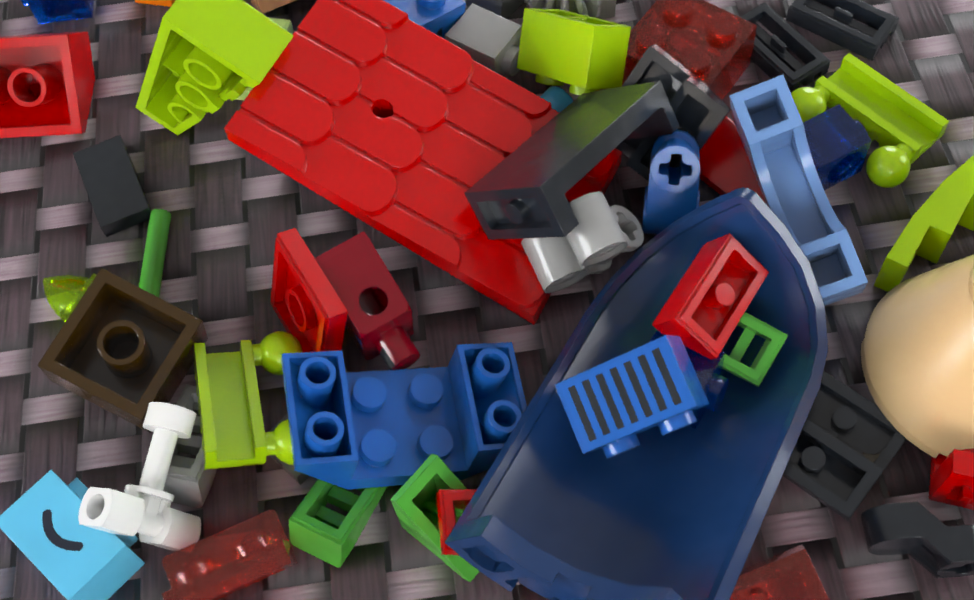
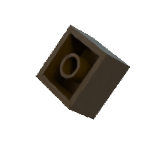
M101 268L37 366L57 385L151 433V431L143 428L149 403L170 402L194 362V343H206L208 337L201 319Z

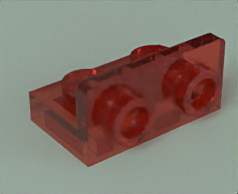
M268 510L165 556L162 559V565L172 589L161 593L163 599L220 600L297 565V559L278 513L274 510Z

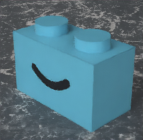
M50 470L0 515V529L67 600H108L145 564L130 548L138 538L136 536L112 534L80 525L79 509L88 488L77 477L67 485L57 474Z

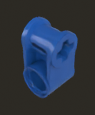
M676 130L673 134L661 135L653 144L649 184L645 188L642 222L644 234L657 235L672 222L699 207V145L688 132ZM671 154L682 155L680 167H669Z

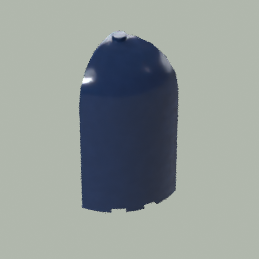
M737 188L703 204L672 222L643 245L608 280L584 313L445 541L464 560L503 588L511 592L518 582L548 600L730 599L820 389L828 353L825 305L810 262L786 226L756 192L749 188ZM730 233L769 271L745 312L788 335L762 383L757 387L687 351L709 402L708 405L693 411L697 422L663 436L659 427L655 426L637 434L640 446L608 459L603 449L583 454L555 384L660 338L661 336L657 334L652 324L700 249L707 242ZM735 327L721 352L728 356L730 355L744 331L743 328ZM755 334L740 362L750 367L766 339Z

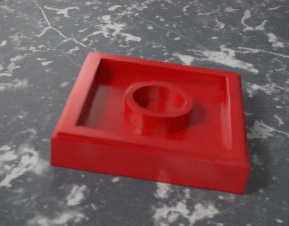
M293 228L277 233L271 306L286 331L298 339L302 352L340 351L342 349L348 314L346 307L297 229Z

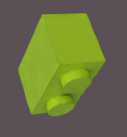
M524 8L517 68L536 74L535 81L541 84L563 86L565 83L570 84L569 92L576 95L600 91V89L622 87L631 26L562 9Z

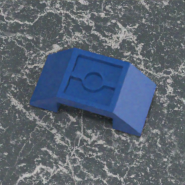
M512 342L457 345L447 367L363 372L345 371L343 350L282 353L281 362L294 470L347 490L404 485L431 454L438 455L459 480L486 471L492 466L527 408Z

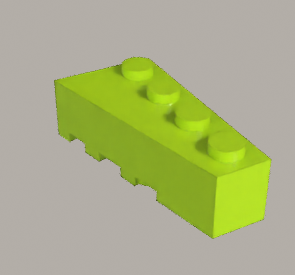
M176 0L162 17L135 108L178 136L200 122L206 113L210 112L213 114L219 110L228 99L233 101L240 97L247 87L254 88L259 85L294 35L243 0Z

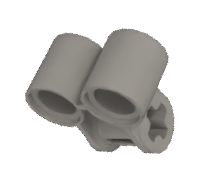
M592 192L569 203L579 224L565 237L523 238L521 244L544 292L553 293L577 283L589 274H600L610 268L613 258L621 253L631 252L640 247L644 241V233L637 218L623 206H609L603 192Z

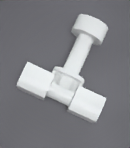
M150 402L143 428L154 433L139 485L127 484L124 490L125 493L108 488L90 487L80 505L79 524L118 535L135 536L136 533H139L140 542L168 550L191 553L199 540L201 519L200 517L170 508L174 495L163 491L177 438L191 437L197 414L181 406L163 402Z

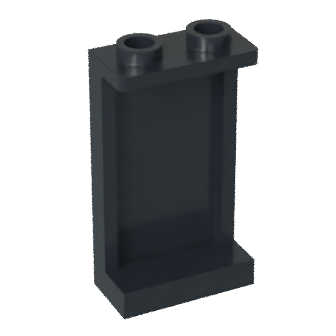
M661 81L581 94L467 190L464 194L488 239L565 237L579 224L565 196V193L623 140L669 135L679 128V123Z

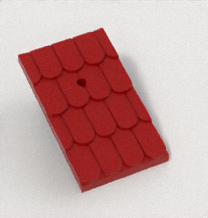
M317 0L298 25L297 31L293 32V38L262 82L250 91L240 105L241 108L234 113L224 127L228 140L535 325L551 293L544 292L521 244L523 238L489 240L464 193L552 120L559 112L551 108L550 102L474 61L465 50L409 20L406 12L384 0ZM616 148L613 149L565 193L568 202L570 203L592 192L598 191L605 194L621 164L622 152Z

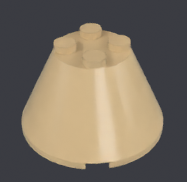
M974 254L909 278L891 289L873 310L867 324L865 338L861 343V362L865 381L877 406L899 433L916 447L934 458L939 453L948 457L954 449H974Z

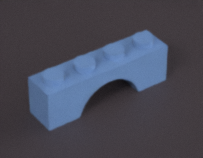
M782 74L729 95L731 116L765 202L786 226L810 262L824 305L826 306L862 293L868 284V280L848 231L837 218L823 189L810 153L803 121L784 75Z

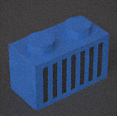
M664 335L555 384L582 453L585 454L603 449L607 459L640 446L637 434L655 426L659 427L663 436L697 422L693 411L709 404L681 337L674 335Z

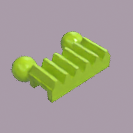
M848 53L843 58L841 67L828 79L822 75L816 81L813 88L801 87L791 93L804 128L817 125L824 118L828 106L831 112V119L835 122L843 117L846 119L849 132L852 133L859 128L863 133V141L867 145L874 140L879 143V148L874 150L867 159L866 172L869 179L875 185L883 188H892L904 182L909 175L910 165L943 136L949 120L851 53Z
M276 331L264 337L260 344H252L251 340H240V351L206 354L205 343H194V371L205 470L261 465L266 463V456L275 455L286 464L294 465L289 420L282 421L274 431L265 432L255 366H262L271 374L283 375L282 353L302 352L300 342L292 334Z

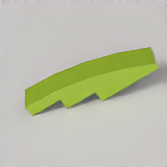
M974 155L949 175L912 216L886 256L874 286L889 292L900 284L915 255L937 264L957 224L974 231Z

